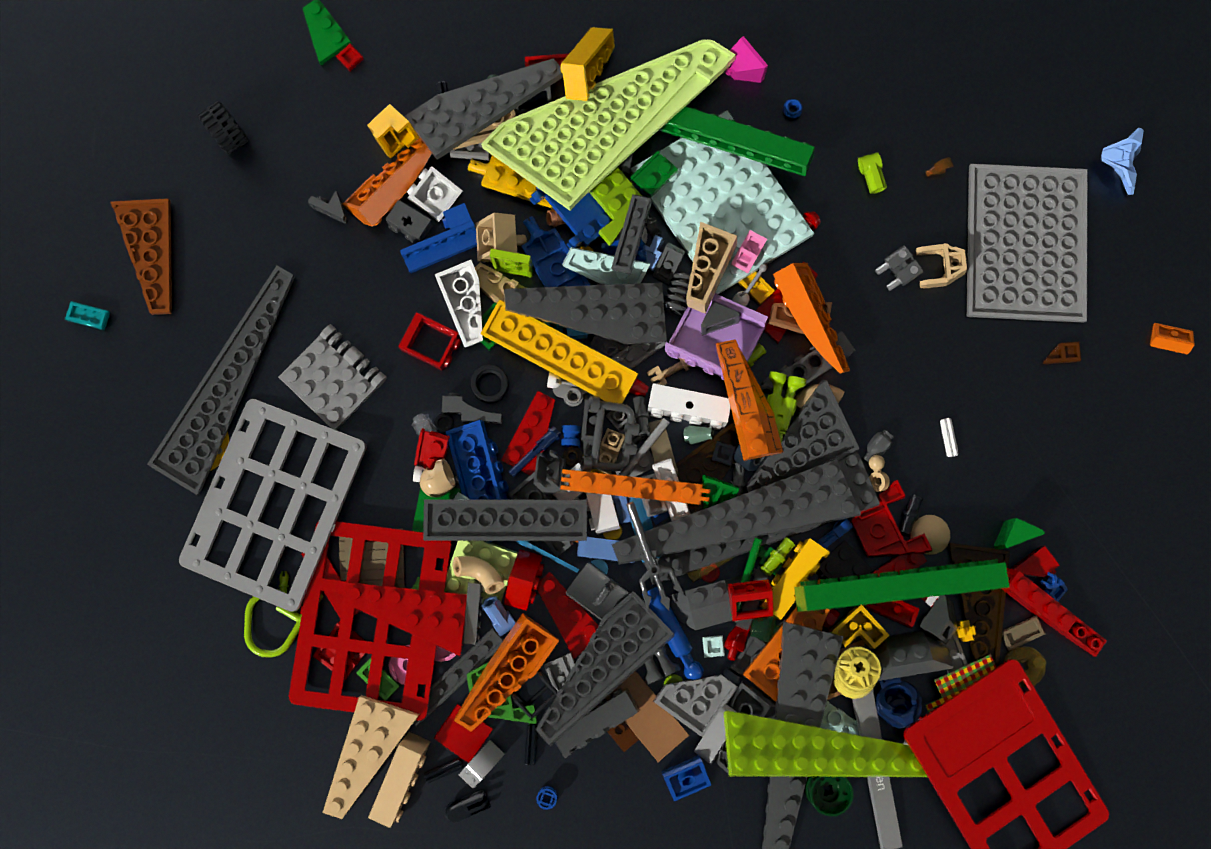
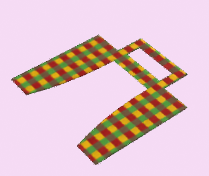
M991 654L935 679L934 681L942 698L926 704L928 712H931L935 707L943 704L994 670L996 665Z

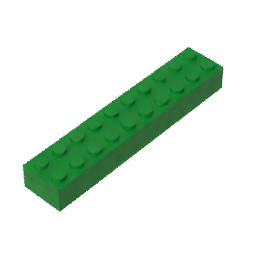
M998 559L919 568V571L918 569L899 571L900 575L898 571L879 573L880 577H878V573L860 575L859 580L857 575L841 577L840 582H838V578L820 580V584H818L817 580L800 582V586L794 587L797 612L1009 588L1006 563H998Z

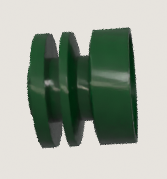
M807 777L804 792L808 801L819 813L826 816H838L845 813L851 806L853 788L846 777ZM824 786H826V787L829 786V787H830V790H829V791H827V790L824 791V790H823V787H824Z

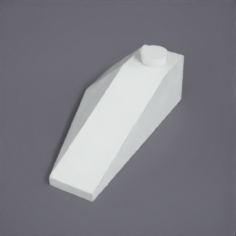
M472 260L435 274L464 347L466 348L483 341V335L480 334L482 332L479 277Z

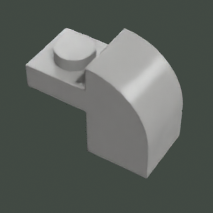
M489 740L458 775L474 789L504 756V753Z

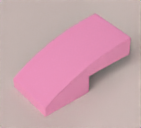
M749 230L731 265L749 273L767 239Z

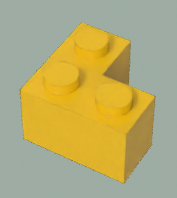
M856 605L828 631L843 636L841 647H846L859 636L869 648L875 649L889 636L863 605Z

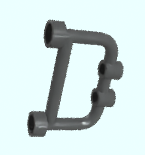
M590 396L588 411L597 413L591 457H582L580 469L591 472V469L621 471L628 466L631 455L635 456L637 452V444L632 443L633 435L638 436L639 424L635 423V413L628 405L600 401L599 397ZM605 410L620 411L627 415V423L624 429L625 441L622 446V461L617 464L599 462Z

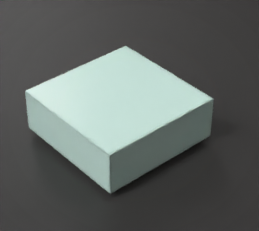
M723 635L702 637L704 658L725 656Z

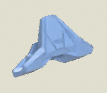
M1142 128L1136 129L1127 139L1107 146L1102 150L1101 160L1115 168L1114 171L1120 176L1128 195L1134 194L1137 173L1133 166V160L1141 151L1144 132Z

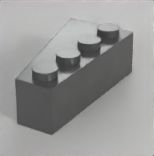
M621 688L611 694L612 698L607 702L603 699L594 707V710L586 714L555 742L564 758H567L576 749L583 748L593 741L594 738L602 736L610 728L616 727L640 711L628 689L624 691Z

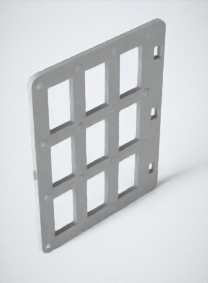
M248 400L180 554V565L287 611H297L302 604L330 534L335 529L336 520L366 451L365 442L259 400ZM245 420L250 423L246 432H243L241 429ZM266 420L285 426L269 466L250 459ZM297 432L317 439L301 478L281 471ZM329 444L348 451L332 491L313 484ZM245 470L264 477L248 516L228 509ZM220 477H223L225 481L222 488H216ZM276 482L295 489L279 529L259 522ZM307 495L327 502L311 542L291 535ZM223 520L242 528L225 568L207 561ZM254 533L273 540L257 581L238 573ZM195 535H200L197 546L191 545ZM286 546L305 553L289 594L269 586Z

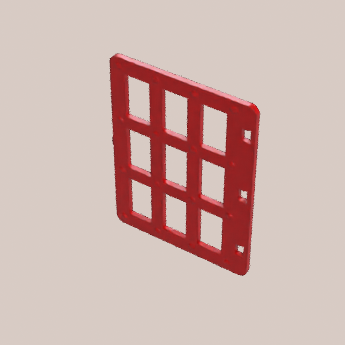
M336 521L335 529L331 532L330 536L353 538L346 581L323 579L329 545L328 539L305 594L303 606H301L300 614L302 616L289 700L294 705L355 712L359 697L342 695L348 652L372 654L366 697L375 700L379 698L385 656L408 659L402 703L378 701L418 713L419 715L415 721L423 720L428 711L437 645L413 634L410 647L387 644L389 623L378 618L374 642L351 639L355 608L345 603L342 605L338 637L315 634L319 602L321 591L344 594L346 582L362 584L359 583L366 540L389 543L382 586L395 587L401 545L424 548L418 590L445 592L452 542L424 541L423 532ZM437 558H444L442 571L436 570ZM312 647L335 649L329 693L306 690ZM419 684H426L424 697L417 696Z

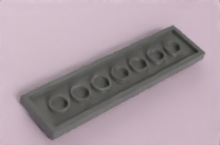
M424 500L423 540L587 541V500Z

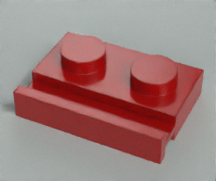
M422 428L414 465H422L423 468L428 467L432 470L437 460L446 459L450 436L434 431L428 432Z

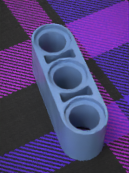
M587 537V541L578 542L577 556L618 561L612 544L619 541Z

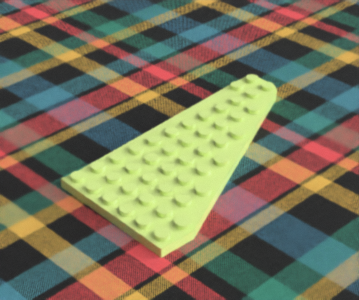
M700 40L596 83L594 89H590L588 92L590 94L588 101L566 99L565 96L504 121L481 144L482 148L571 211L588 192L716 80L735 61L736 54L713 40Z

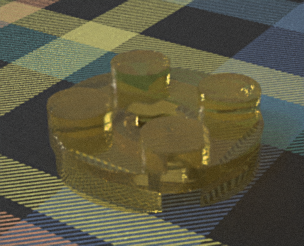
M1020 646L1007 652L1003 663L1009 659L1016 660L1019 663H1025L1026 661L1029 669L1025 670V673L1032 685L1035 686L1042 680L1045 674L1046 661L1036 649ZM1023 680L1018 683L1020 687H1027Z

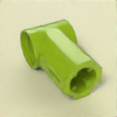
M879 153L859 157L858 166L861 174L865 176L870 194L885 190L887 185L881 170L882 160Z

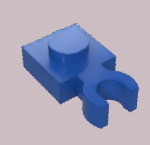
M1048 572V580L1046 582L1041 580L1040 583L1045 587L1044 591L1056 601H1059L1068 588L1062 579Z

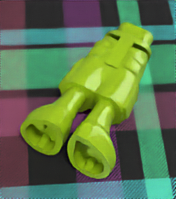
M770 372L769 379L773 383V394L768 395L767 401L774 413L782 443L783 435H786L791 417L794 415L798 401L794 399V395L798 388L806 385V379L789 376L786 394L783 398L781 394L787 375L779 372Z

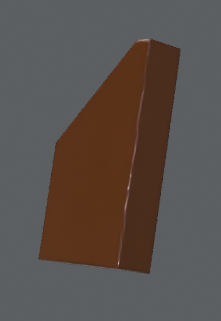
M1064 342L1057 344L1045 358L1043 364L1082 361L1080 343Z

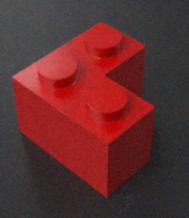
M519 549L509 576L504 605L527 611L529 603H534L536 592H533V589L537 590L540 580L537 576H541L544 569V564H541L542 555Z

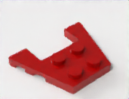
M898 480L894 481L885 491L879 494L877 497L880 503L879 506L862 511L860 516L853 517L850 521L868 558L928 553L933 550L925 533L907 541L904 540L887 506L905 498Z

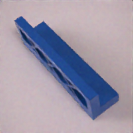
M469 221L401 249V255L410 274L476 247L475 225L473 221Z

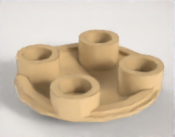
M925 515L915 521L910 539L925 533L933 549L925 554L934 555L940 553L948 546L950 530L942 518L935 515Z

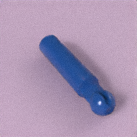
M656 586L647 591L648 595L651 596L649 608L674 633V637L667 644L674 657L681 658L685 666V677L688 680L700 679L704 672L703 666L699 662L694 661L690 653L692 646L671 607L669 606L668 610L660 602L661 595Z

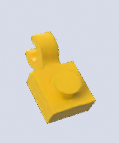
M969 620L957 621V637L963 642L974 640L973 635L976 634L975 626H970Z

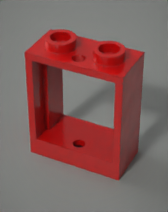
M416 312L398 347L401 351L443 371L445 367L450 365L452 361L451 354L454 349H458L461 339L458 332ZM423 324L452 337L440 362L411 349Z

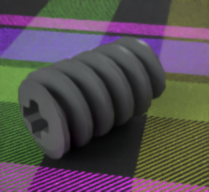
M678 272L673 275L674 280L670 282L672 288L667 290L669 295L664 297L666 301L664 302V310L682 316L679 311H686L682 303L687 304L685 296H687L690 275Z

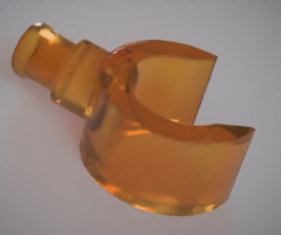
M950 157L938 161L934 164V167L925 172L928 177L932 174H942L946 172L945 169L954 167Z

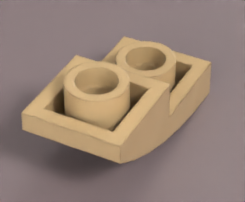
M607 428L601 442L599 462L616 463L625 440L624 434ZM598 470L606 474L612 473V471Z

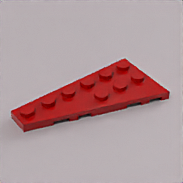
M346 582L343 603L461 656L467 594Z

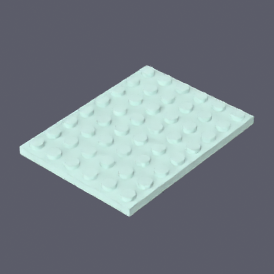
M728 111L718 116L727 120H734ZM680 138L659 151L663 157L665 156L678 168V172L651 197L652 203L692 262L695 256L700 222L737 235V247L715 292L716 294L722 293L759 270L761 264L767 265L814 235L812 229L766 164L685 138ZM649 158L632 167L631 173L634 174ZM749 230L766 238L767 241L750 272L746 273L731 265Z

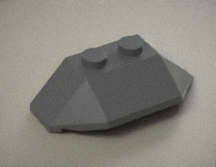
M742 575L683 591L685 596L680 592L668 595L670 607L677 620L694 630L732 621L728 584L740 583Z
M924 631L888 636L873 652L880 661L881 674L878 681L953 669L948 648Z

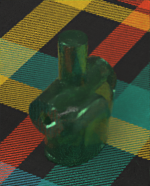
M776 616L752 619L750 637L768 642L780 628V626L776 625Z

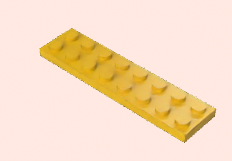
M501 300L497 302L480 333L491 341L586 392L599 397L605 402L623 404L639 375L635 371L533 317L506 311L505 302Z

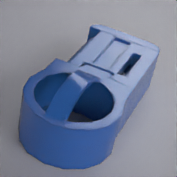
M848 518L838 520L833 525V529L816 541V543L823 548H827L849 531L853 524Z

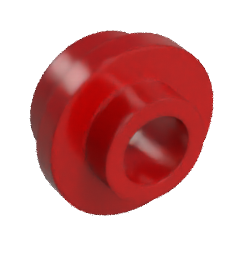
M814 211L804 213L803 218L812 230L817 229L818 225H820L818 214Z

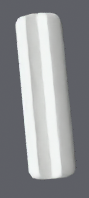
M952 419L940 420L946 454L948 457L957 456L959 453Z

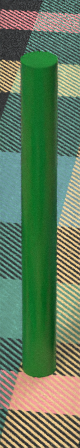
M754 539L740 583L750 581L762 544L761 539ZM743 601L736 602L737 612H740Z

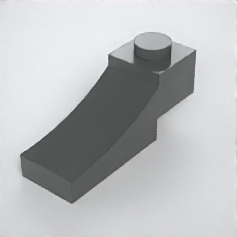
M448 393V396H442V413L461 415L463 423L482 420L484 424H503L502 414L476 409L466 404L464 398L460 397L458 393Z

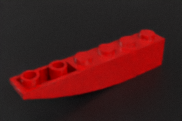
M1007 568L1009 588H1001L1003 591L1094 657L1098 655L1106 643V639L1020 571Z

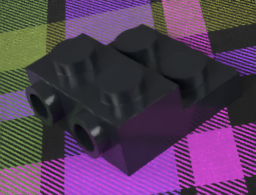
M844 540L827 558L820 562V567L816 574L821 580L838 578V582H840L841 577L857 575L859 580L860 575L869 574L872 569Z

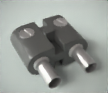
M904 245L884 258L885 263L875 269L878 275L887 269H890L895 274L896 279L886 285L889 291L900 284L905 286L923 273L918 262L914 260L912 254Z

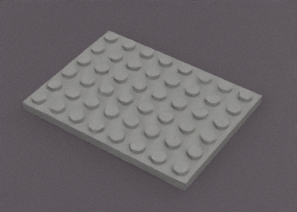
M970 164L967 317L1081 323L1087 321V169Z

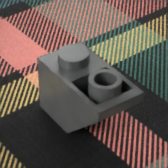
M941 595L934 602L929 613L923 618L920 627L927 634L946 645L958 627L954 603L946 595Z

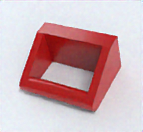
M768 579L728 584L732 621L773 616V590ZM766 599L767 609L737 612L736 602Z

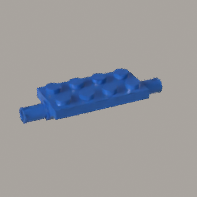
M533 216L529 217L530 222L528 219H525L523 224L531 234V239L521 245V248L525 255L531 256L533 268L545 287L590 286L585 276L562 265L569 249L556 228L544 231L540 229Z

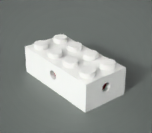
M653 383L647 412L651 413L650 416L655 418L666 416L670 417L671 421L682 422V420L690 421L689 424L701 426V424H706L715 430L725 428L728 423L731 407L729 398Z

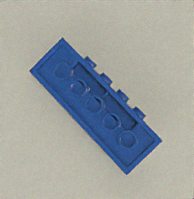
M477 420L446 431V435L450 436L449 446L461 493L471 500H510L506 494L508 484L502 479L501 475L503 465L496 457L498 446L492 439H488L484 421Z

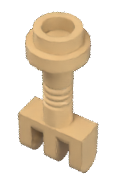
M679 358L680 362L670 368L661 371L659 366L648 371L647 375L652 376L656 373L657 376L651 378V382L654 383L660 380L658 384L665 386L668 384L665 378L683 368L685 371H688L691 366L685 363L684 359Z

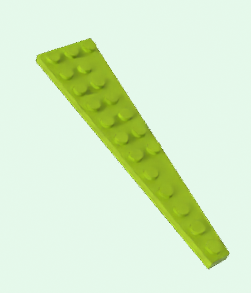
M726 710L724 712L729 776L927 777L907 744Z

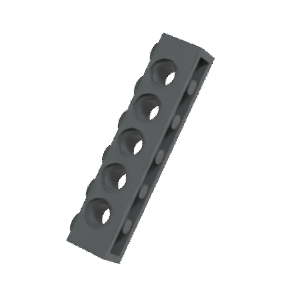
M841 331L837 334L838 341L836 344L842 347L845 358H847L856 350ZM813 346L809 349L811 353L806 356L801 354L793 360L794 364L788 367L785 365L777 372L787 375L785 382L787 384L788 377L794 376L793 370L798 369L802 372V378L806 379V385H808L833 368V366ZM816 359L819 366L812 367L809 360ZM767 377L761 382L762 386L760 388L762 392L766 391L769 394H773V383ZM787 388L782 389L781 396L783 398L785 397Z

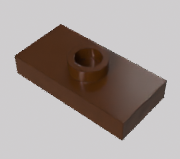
M625 722L610 728L608 731L609 735L623 752L639 740Z

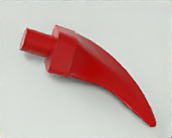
M763 618L752 619L748 630L736 626L729 633L724 648L729 650L727 657L729 660L734 661L737 652H744L749 631Z

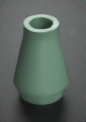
M689 425L684 428V440L692 445L714 439L713 427Z

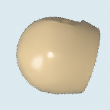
M445 459L437 460L432 470L427 467L422 472L420 487L426 495L434 498L443 497L455 487L453 472Z

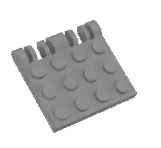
M330 324L278 378L331 429L338 430L385 382L387 377L382 372L377 374L379 370L377 367L370 369L365 377H363L360 373L369 365L370 361L364 359L355 369L354 367L364 357L355 346H352L342 357L341 355L350 347L351 343L348 340L343 342L336 351L333 346L341 339L342 334L337 332V329Z

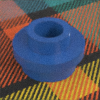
M790 99L783 106V112L788 118H797L802 113V104L798 100ZM794 107L796 111L791 112L789 108Z

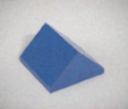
M699 755L662 771L674 801L712 786Z

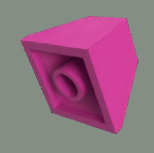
M743 36L730 50L736 54V59L724 72L728 76L731 75L734 80L761 83L764 81L768 65Z

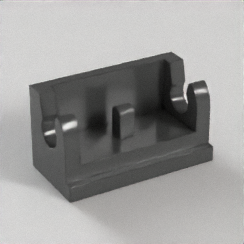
M550 450L549 453L553 458H548L541 452L537 455L534 485L546 496L560 491V485H564L561 477H565L562 469L566 467V459L561 458L553 450Z

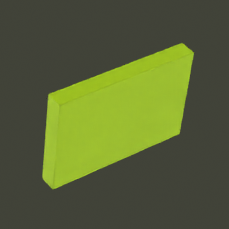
M491 249L490 258L494 270L533 277L534 269L530 255Z

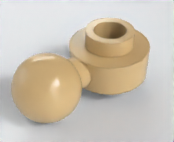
M873 455L869 459V466L874 470L869 479L875 492L885 491L890 483L888 475L882 472L885 460L880 455Z

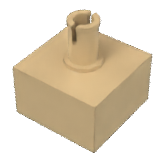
M492 213L475 223L478 261L492 262L490 258L491 249L517 253V246L521 247L527 241L525 235L516 234L515 215Z

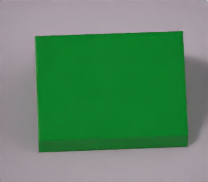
M1018 518L1005 520L994 548H1008L1045 533L1042 529Z

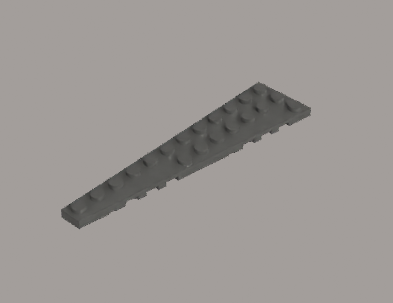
M278 265L263 285L147 464L198 496L201 493L295 278L293 274Z
M835 459L645 531V535L651 550L656 549V557L665 554L683 552L684 550L698 549L704 546L782 532L792 528L797 529L807 525L860 516L861 512L838 461ZM637 535L612 544L619 565L643 560L639 556L643 553Z

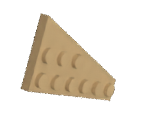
M360 695L322 813L340 819L345 816L419 715L418 713Z

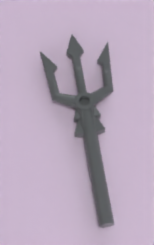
M629 502L626 506L643 553L639 556L645 561L644 565L648 568L639 580L646 608L648 610L651 596L648 595L645 581L653 575L661 595L660 602L669 610L670 598L666 596L658 574L669 572L674 583L673 589L684 596L685 594L671 567L658 566L656 549L651 550L634 502Z

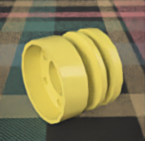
M849 648L842 653L837 661L833 675L835 687L845 697L852 699L865 697L872 691L880 678V661L873 652L866 648ZM857 667L860 668V673L856 672Z

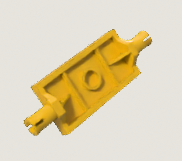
M493 155L487 164L471 159V163L468 165V171L484 175L481 182L483 187L530 201L531 195L538 190L535 185ZM545 198L537 203L552 208Z

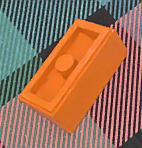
M1154 323L1150 346L1189 354L1195 346L1194 334L1191 330Z

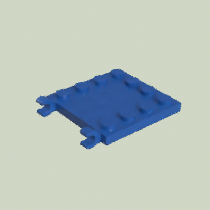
M539 188L529 199L533 205H536L545 198L576 235L567 243L569 248H576L581 243L586 248L600 237L599 230L612 221L589 192L571 211Z

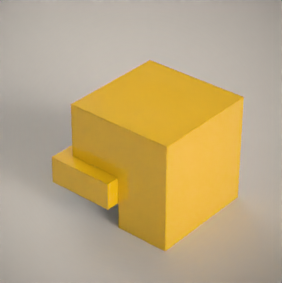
M390 104L367 125L389 158H392L404 145L409 148L419 138L410 122Z

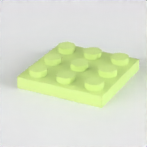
M458 541L447 572L445 591L467 594L469 579H477L470 576L457 577L453 570V559L458 556H474L492 565L504 582L503 589L497 593L488 594L483 590L481 592L483 603L490 596H496L502 602L518 552L488 541Z

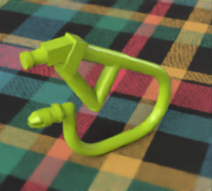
M282 571L279 578L280 589L277 590L287 593L289 575L285 571V577H283L284 571ZM321 591L320 601H321L322 598H323V595H322V592H323V591ZM252 596L245 609V643L250 651L258 656H279L289 649L299 633L302 614L300 615L295 611H287L277 606V611L296 621L295 626L281 647L275 650L260 649L254 644L251 637L252 610L260 599Z

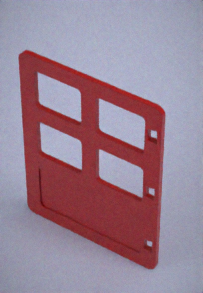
M1007 660L904 730L906 742L971 849H990L986 839L1020 815H1023L1040 844L1038 849H1067L1109 818L1108 809L1022 666L1016 660ZM1022 680L1029 689L1024 693L1018 684ZM1043 734L1060 761V766L1028 789H1024L1007 758L1035 737ZM1055 735L1061 743L1057 747L1051 739ZM994 767L1011 795V800L975 824L957 792L975 778ZM1072 781L1089 812L1053 837L1036 809V804L1067 782ZM1088 789L1094 797L1091 801H1088L1084 794Z

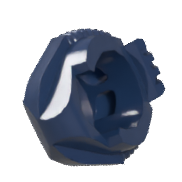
M900 678L880 681L881 690L877 694L875 702L878 715L896 728L907 727L919 720L922 696L917 688L909 684V682H902Z

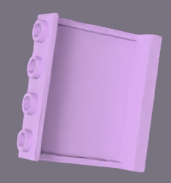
M715 293L712 301L739 312V323L702 336L701 324L706 314L687 307L669 343L666 342L665 352L672 358L684 359L685 363L692 367L698 366L702 368L707 374L718 375L724 381L716 343L736 340L748 363L767 326L768 316Z

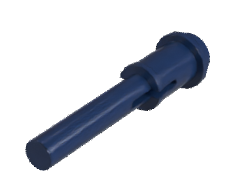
M554 426L548 428V432L536 441L537 445L508 471L513 477L541 451L545 452L554 441L560 439L561 433Z

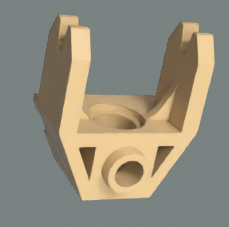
M946 243L916 248V255H941L943 257L945 273L938 279L920 281V288L947 286L965 275L967 264L964 249L952 247Z

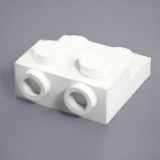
M431 167L429 170L425 168L419 175L421 181L418 185L413 183L407 191L409 194L407 199L439 222L444 216L443 212L452 206L462 193V190L434 167Z

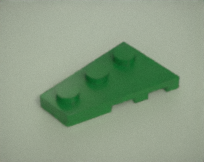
M313 0L302 8L320 65L337 55L347 45L352 44L320 0Z

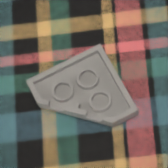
M720 674L697 680L665 684L653 702L703 737L720 709L729 702L738 687Z

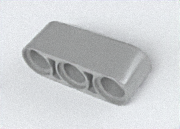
M724 704L694 750L697 755L709 764L715 761L726 744L724 712L726 710L737 712L727 704Z

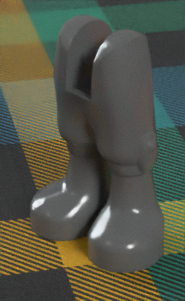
M665 645L654 654L659 660L665 677L681 670L680 665L672 662L667 656ZM652 656L645 662L647 675L644 680L646 685L663 678Z

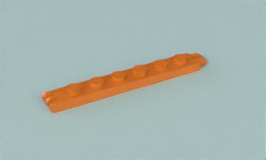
M562 469V473L570 474V478L561 477V481L569 482V486L560 485L561 490L701 505V501L709 502L710 497L702 496V493H710L711 489H704L703 484Z

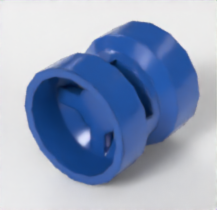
M563 425L561 432L564 438L561 439V446L580 447L581 440L578 437L581 433V426Z
M551 786L542 787L536 799L539 807L546 810L553 808L558 798L557 791Z

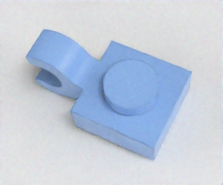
M657 235L653 238L650 247L645 245L646 260L650 263L648 269L653 272L662 255V252L658 250L664 242L663 238Z

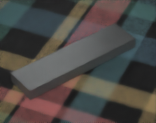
M632 195L612 263V270L627 274L632 273L652 204V198Z

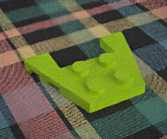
M618 167L589 192L612 219L610 223L598 232L609 246L612 245L624 226L632 195L642 196Z

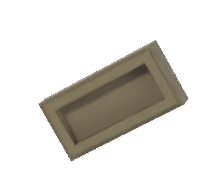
M1037 615L1002 630V640L1007 651L1045 635Z

